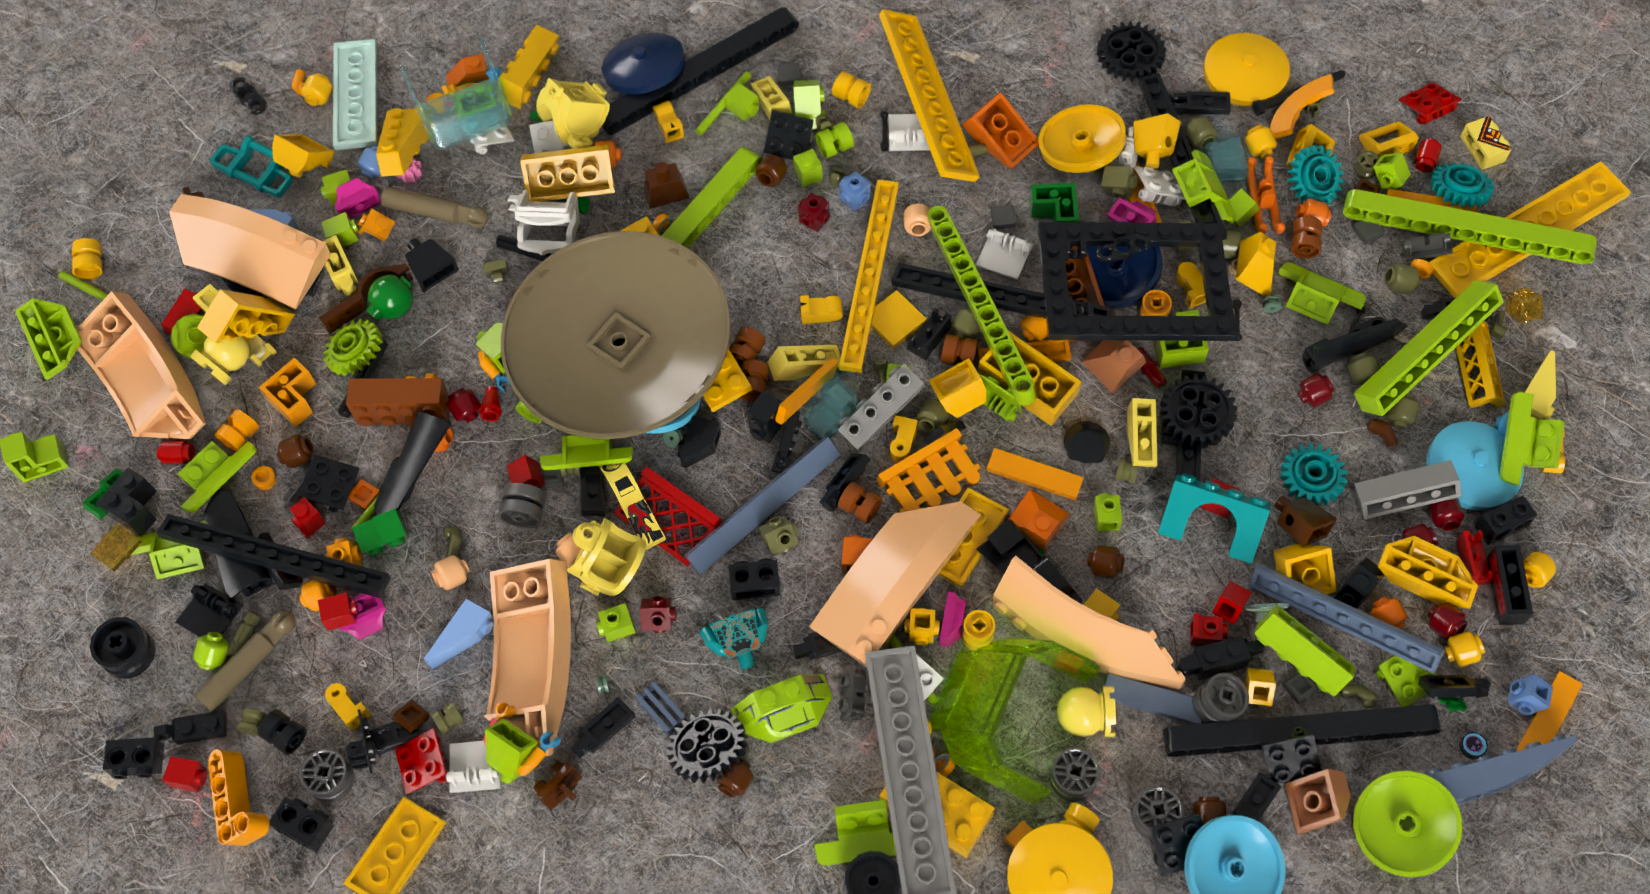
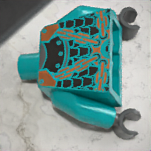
M761 598L762 604L759 606L755 605L752 599L751 609L712 623H708L707 619L703 616L704 624L697 626L693 622V626L696 632L700 634L705 645L720 657L726 656L727 659L737 656L742 670L755 665L751 651L761 648L760 644L765 641L769 626L765 611V599Z

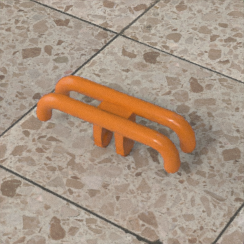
M1267 156L1265 159L1264 179L1261 180L1258 188L1255 177L1256 158L1250 157L1247 160L1246 176L1249 195L1260 209L1253 215L1256 232L1266 233L1268 226L1263 223L1261 209H1270L1273 230L1276 234H1282L1285 230V224L1281 223L1273 179L1274 158L1272 156Z

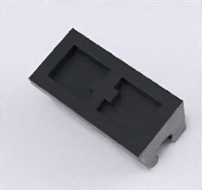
M937 308L933 310L931 317L915 338L910 340L907 347L908 351L925 361L951 328L952 315L945 313L941 317L938 314L939 310Z

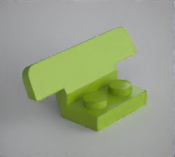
M1199 150L1191 152L1193 160L1172 169L1189 208L1210 198L1215 203L1221 218L1232 221L1236 218V214L1209 157Z
M1286 262L1278 272L1279 275L1297 282L1286 307L1329 325L1340 301L1362 310L1366 296L1363 293L1291 262Z
M1524 392L1514 393L1511 397L1499 473L1502 481L1512 485H1520L1523 465L1531 468H1558L1565 422L1562 420L1536 419L1531 417L1534 394Z
M576 435L562 436V454L541 455L540 463L543 470L628 463L633 457V447L613 448L612 439H593Z
M211 441L177 474L195 491L180 507L188 513L196 512L256 453V447L247 441L232 456H228Z
M156 532L142 535V537L137 536L130 542L129 552L131 556L149 552L156 579L196 571L206 567L201 549L161 539Z
M885 799L834 807L839 841L814 844L817 861L823 866L851 862L859 854L868 851H878L888 856H895L893 833L889 832Z

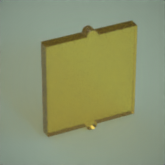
M117 524L106 537L102 538V541L90 554L115 572L126 559L131 557L130 555L142 541Z

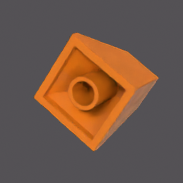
M1030 489L1009 519L1015 522L1034 545L1045 551L1070 516V513Z

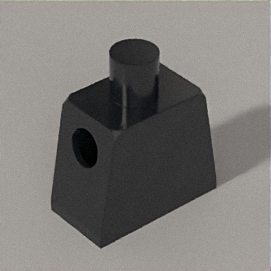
M414 238L408 242L407 247L410 251L406 253L405 257L423 293L459 270L453 256L434 240L428 239L421 243L417 238Z

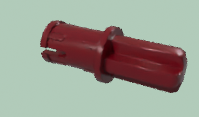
M1143 347L1137 348L1146 360V363L1141 367V373L1147 375L1156 388L1159 389L1165 386L1167 380L1158 369L1157 362L1148 356Z

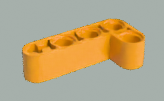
M214 750L209 756L208 766L218 841L223 845H249L267 833L269 818L264 813H252L250 811L243 755L238 751Z

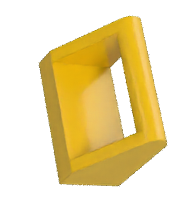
M1400 121L1359 135V140L1365 150L1376 153L1379 158L1386 154L1398 152L1406 154L1414 151L1419 139L1415 131ZM1397 131L1400 136L1380 144L1374 140V138Z
M1313 124L1297 131L1286 166L1293 169L1289 162L1296 160L1294 154L1300 153V149L1312 146L1313 143L1325 146L1324 150L1331 149V156L1335 140Z

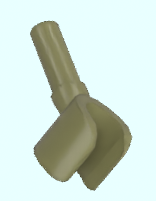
M1323 97L1317 103L1314 102L1308 106L1306 114L1310 110H1314L1316 112L1313 118H1317L1321 105L1328 97Z
M826 115L815 119L820 131L826 128L830 130L832 124L830 121H827Z
M1503 310L1499 312L1497 322L1490 332V335L1498 340H1501L1508 330L1502 326L1505 311Z
M884 355V362L879 363L876 361L875 356L874 369L879 374L880 382L884 384L886 382L887 357Z

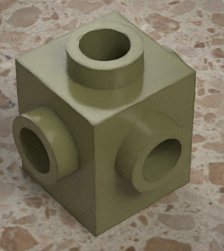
M785 516L774 517L767 524L758 527L765 546L772 555L779 552H787L794 545L799 544L796 535L799 534L795 523L793 521L790 522Z

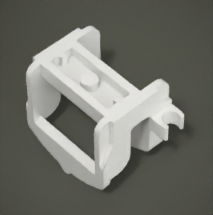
M523 190L522 194L509 196L508 201L515 203V205H510L509 210L514 211L515 220L520 221L517 229V246L519 249L545 255L547 253H555L575 242L577 228L580 223L578 197H575V192H570L566 203L529 201L528 190ZM531 225L568 226L566 233L567 242L526 239L531 230Z

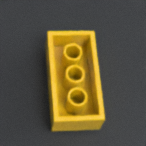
M609 144L524 154L521 157L525 190H528L529 201L542 202L567 199L570 192H575V197L615 193V180Z
M1008 331L1033 379L1036 399L1030 405L1022 406L1052 426L1079 394L1082 381ZM989 350L979 361L977 372L986 378L988 376L993 377L1000 383L999 386L1007 390L1009 386L991 350Z
M936 772L949 848L967 858L993 817L995 807ZM885 787L880 794V800L885 799L887 809H889Z

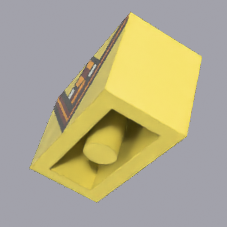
M1490 116L1467 123L1460 136L1481 170L1504 163L1511 151L1509 142L1504 139L1498 125L1493 122Z

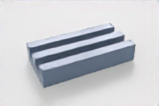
M654 681L648 689L645 688L641 695L638 694L635 698L668 736L675 730V727L682 724V720L686 721L687 719ZM654 691L675 713V715L678 717L677 720H675L670 715V713L663 707V705L655 698V696L652 694ZM648 697L671 723L669 727L644 699Z

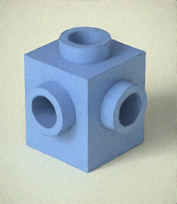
M855 171L851 175L845 176L839 183V197L853 211H856L870 200L871 184L865 176H861Z
M1536 674L1511 682L1508 703L1526 716L1550 708L1553 686Z

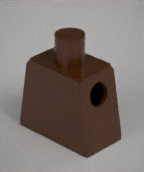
M660 162L655 168L645 172L644 192L650 209L689 199L684 179L675 163L667 165L664 162Z
M1281 496L1274 505L1276 509L1282 512L1277 521L1278 525L1303 547L1327 538L1337 520L1335 516L1306 498L1291 502L1285 496Z

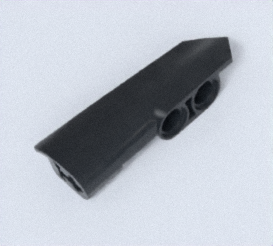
M1374 317L1353 327L1347 335L1331 340L1324 338L1306 347L1302 355L1304 366L1310 373L1316 372L1348 355L1360 354L1397 336L1407 327V324L1397 318L1386 321L1384 318Z
M418 411L399 457L392 461L374 504L377 515L392 509L399 510L402 504L409 500L417 479L451 426L450 422Z
M217 490L204 511L207 524L254 537L230 491ZM215 553L229 601L241 592L245 597L251 596L272 583L267 567Z
M1012 519L1004 522L987 537L988 540L977 547V551L1004 574L1011 560L1016 555L1054 587L1082 604V598L1075 592L1073 587L1048 558L1040 553Z

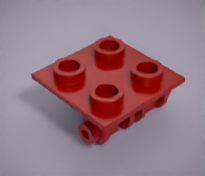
M1436 83L1428 84L1398 99L1418 112L1416 121L1418 124L1423 125L1433 121V119L1436 120L1450 112H1454L1455 108L1458 107L1457 102L1462 101L1460 97Z
M435 728L395 748L406 795L437 779L438 783L447 781L446 775L449 771H447L444 764L446 759L442 757L444 751L441 750V739L437 736Z

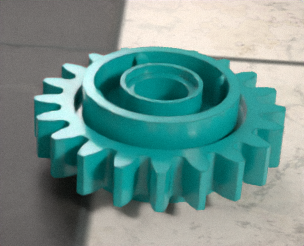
M1309 146L1300 149V153L1294 154L1296 160L1289 162L1293 169L1287 170L1289 174H1292V177L1288 178L1287 181L1293 182L1289 190H1296L1294 198L1301 197V204L1308 198L1330 204L1331 200L1338 198L1336 193L1342 191V188L1338 186V184L1345 182L1339 178L1340 175L1344 174V171L1338 170L1342 162H1335L1337 154L1330 156L1331 149L1324 150V146Z
M1452 162L1451 166L1447 163H1444L1443 167L1438 166L1433 171L1430 182L1431 190L1437 192L1436 197L1442 196L1443 202L1449 201L1452 206L1456 204L1461 208L1467 205L1469 208H1473L1474 204L1478 207H1481L1482 203L1487 204L1488 200L1492 197L1495 187L1492 184L1493 179L1487 178L1488 173H1481V168L1476 169L1472 164L1465 165L1463 162L1461 164Z
M1309 443L1307 449L1301 444L1298 451L1291 449L1290 454L1286 455L1283 460L1284 463L1280 467V470L1283 471L1280 479L1285 481L1282 487H1290L1288 496L1297 494L1296 500L1306 498L1309 501H1313L1317 506L1320 501L1328 505L1330 499L1336 501L1338 494L1341 495L1345 489L1344 486L1348 481L1345 478L1348 471L1342 470L1345 462H1337L1339 454L1331 456V448L1324 452L1322 444H1319L1317 449H1314L1312 443ZM1309 473H1315L1318 477H1313Z

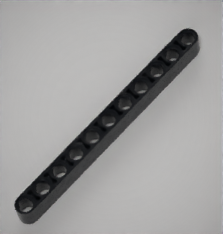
M786 7L773 11L685 61L680 74L667 85L647 93L626 94L610 103V109L602 128L608 135H614L653 113V106L667 101L673 102L789 36L797 30L799 26L798 20Z
M1418 705L1178 725L1162 730L1166 755L1168 757L1263 750L1262 744L1292 738L1293 729L1299 726L1303 727L1307 734H1314L1316 745L1431 736L1440 733L1441 726L1435 705Z

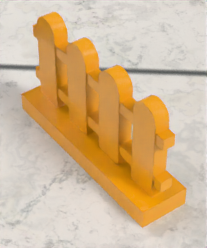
M958 428L878 474L876 482L881 489L885 486L889 488L886 490L888 496L893 494L902 509L899 510V513L920 509L919 506L924 503L928 507L939 506L941 503L939 494L946 491L951 497L958 496L961 491L959 482L964 479L969 485H976L979 482L980 473L978 471L981 467L978 463L974 465L965 453L968 449L967 446L959 444L962 434ZM946 451L947 454L941 457L940 454ZM952 460L960 474L954 477L946 462ZM924 463H927V464H928V465H927L926 467H924V468H921V467H920V466H921L922 464H924ZM931 471L941 484L937 488L933 487L926 476ZM905 474L908 475L906 479L901 480L900 477L904 476ZM913 483L921 497L915 500L907 489V485Z

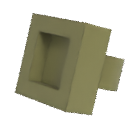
M501 259L483 263L484 272L487 277L493 276L495 285L503 284L504 278L502 273L509 272L506 260Z

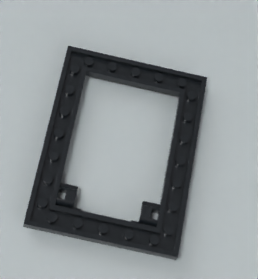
M1039 222L1038 236L1048 340H1236L1237 332L1220 223ZM1135 234L1146 236L1150 241V247H1198L1208 316H1094L1093 302H1086L1083 306H1077V302H1074L1072 296H1069L1065 261L1087 257V246H1105L1106 244L1114 243L1118 237H1127ZM1142 241L1135 242L1137 246H1144ZM1071 246H1078V249L1072 250Z

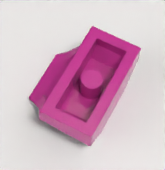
M355 178L337 187L335 208L338 215L346 212L349 218L352 219L381 204V199L375 187L367 185L359 178Z
M1119 198L1108 212L1107 217L1112 222L1155 223L1157 211L1139 201L1127 202Z
M948 592L939 646L950 647L961 638L966 601L958 598L956 593Z
M359 594L351 598L352 600L355 599L358 605L359 613L355 614L357 623L340 627L339 629L349 632L358 640L382 630L383 615L386 611L382 598L366 594Z

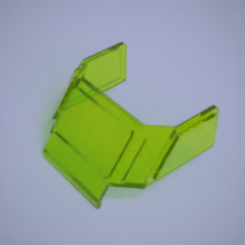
M1003 638L990 642V645L978 648L977 651L961 649L929 721L932 730L941 731L953 763L963 767L964 771L1029 803H1038L1049 795L1050 789L1005 767L993 739L1026 659L1030 656L1084 683L1088 682L1099 672L1100 666L1096 665V662L1054 641Z

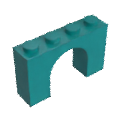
M1177 474L1158 534L1181 541L1188 518L1197 507L1207 503L1220 504L1231 511L1237 524L1228 556L1252 564L1270 513L1271 504L1267 503V500L1262 497L1253 496V498L1244 496L1243 492L1236 489H1229L1228 491L1219 488L1220 485L1211 481L1203 483L1197 481L1192 475L1182 474L1181 476Z

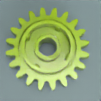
M361 318L357 323L352 320L349 326L343 324L341 330L336 329V334L329 337L331 343L325 344L328 350L323 352L326 356L323 359L326 366L337 375L342 374L343 376H346L348 372L354 375L356 369L363 371V366H369L370 360L377 358L375 352L381 350L378 346L383 343V340L380 338L382 336V333L379 331L380 329L368 319L364 322Z

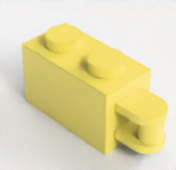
M335 235L323 240L331 254L325 266L337 291L342 290L344 295L348 297L354 295L357 292L355 284L359 282L337 236Z

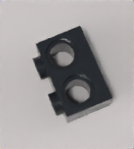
M1523 495L1482 514L1474 527L1477 531H1482L1483 540L1489 546L1529 527L1537 514Z
M764 558L758 562L738 561L729 565L733 601L781 596L777 560ZM764 574L772 575L768 580L761 579V576ZM741 576H745L748 578V580L745 582L737 581V579Z
M156 737L106 740L103 770L114 779H126L130 775L150 778L152 774H162L165 745ZM150 754L149 759L142 763L143 758ZM125 756L124 761L120 764H117L118 760L121 757Z
M284 797L269 820V825L275 831L317 853L334 827L328 821L329 816L318 809L314 812L306 809L308 804L296 797L293 801ZM296 812L295 819L287 822L288 816ZM318 824L317 829L313 833H308L311 825Z

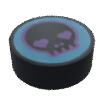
M1470 732L1461 739L1459 747L1464 756L1469 759H1477L1486 753L1488 744L1481 734Z

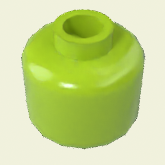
M208 632L207 635L198 638L193 654V659L198 663V667L205 670H216L224 665L229 643L222 638V634Z

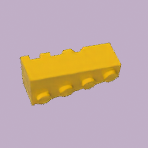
M536 24L524 42V49L519 48L514 61L511 60L507 65L506 73L502 72L499 76V100L520 110L524 103H529L532 97V89L539 86L542 72H547L551 64L550 59L552 55L556 56L560 49L558 34Z
M430 107L414 109L394 108L387 111L376 151L381 177L404 175L413 162V156L420 152V145L426 143L428 134H432L435 130Z
M220 289L214 296L213 302L197 328L215 343H221L223 339L230 341L238 340L240 336L254 338L257 334L266 336L285 333L295 313L281 302L272 298Z

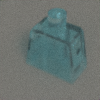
M1239 135L1206 144L1204 153L1209 157L1220 182H1245L1249 168Z

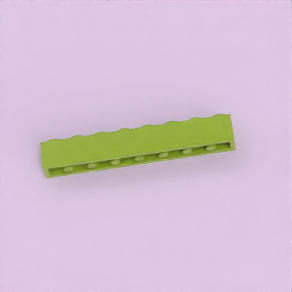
M1477 280L1472 282L1354 393L1361 410L1383 417L1504 302L1497 284Z

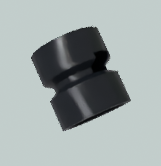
M274 709L268 713L261 721L257 730V735L269 744H273L276 749L285 755H290L296 751L307 733L305 727L295 720L290 721V717L279 709Z

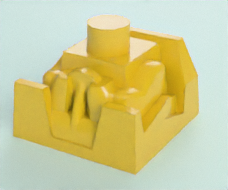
M303 134L274 135L272 145L273 161L289 169V174L295 177H302L303 171H312V169L320 165L328 168L335 153L332 149Z
M969 358L929 380L945 410L956 418L986 402V388Z

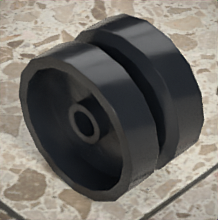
M115 617L107 620L95 630L91 637V656L110 675L119 679H130L142 674L154 660L156 650L154 640L136 621L130 618Z
M868 851L859 854L850 862L845 872L846 894H901L898 864L891 856L882 852ZM872 881L874 884H877V885H876V886H871V885L869 884V882Z

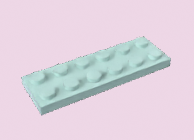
M376 39L334 43L333 147L335 150L378 146Z

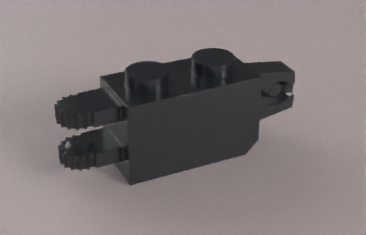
M1241 635L1195 648L1191 655L1181 658L1176 670L1181 671L1186 677L1197 674L1199 681L1216 674L1229 673L1247 667L1248 663L1254 660L1255 655L1264 652L1265 647L1259 640L1248 642L1247 638L1243 639Z

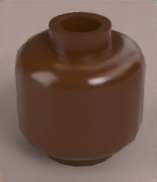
M772 154L765 156L755 170L758 181L768 187H775L780 184L788 171L785 161L779 156Z
M296 434L279 443L277 458L281 464H285L289 468H296L311 460L314 448L307 437Z
M1098 545L1093 553L1089 552L1087 566L1091 567L1092 573L1095 576L1115 578L1118 573L1123 571L1124 554H1121L1117 547Z
M738 758L741 762L740 764L731 763L733 771L728 769L724 771V778L719 774L716 776L718 789L731 798L744 795L754 778L752 771L749 769L751 765L741 758Z
M1199 797V801L1193 803V815L1200 813L1204 825L1217 817L1227 816L1226 804L1220 801L1219 797Z

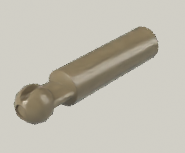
M386 186L382 193L381 203L385 208L450 223L460 222L469 224L474 228L484 227L488 222V213L481 207L464 206L460 202Z
M285 610L275 613L271 621L259 633L256 632L194 697L209 711L213 712L275 649L274 645L285 634L293 630L295 627L294 616Z

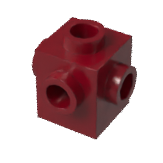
M810 192L807 198H803L798 205L799 223L816 232L830 218L829 202L822 196H817Z
M654 596L651 599H642L640 606L641 630L653 631L655 633L671 630L672 622L677 620L676 606H672L671 598Z

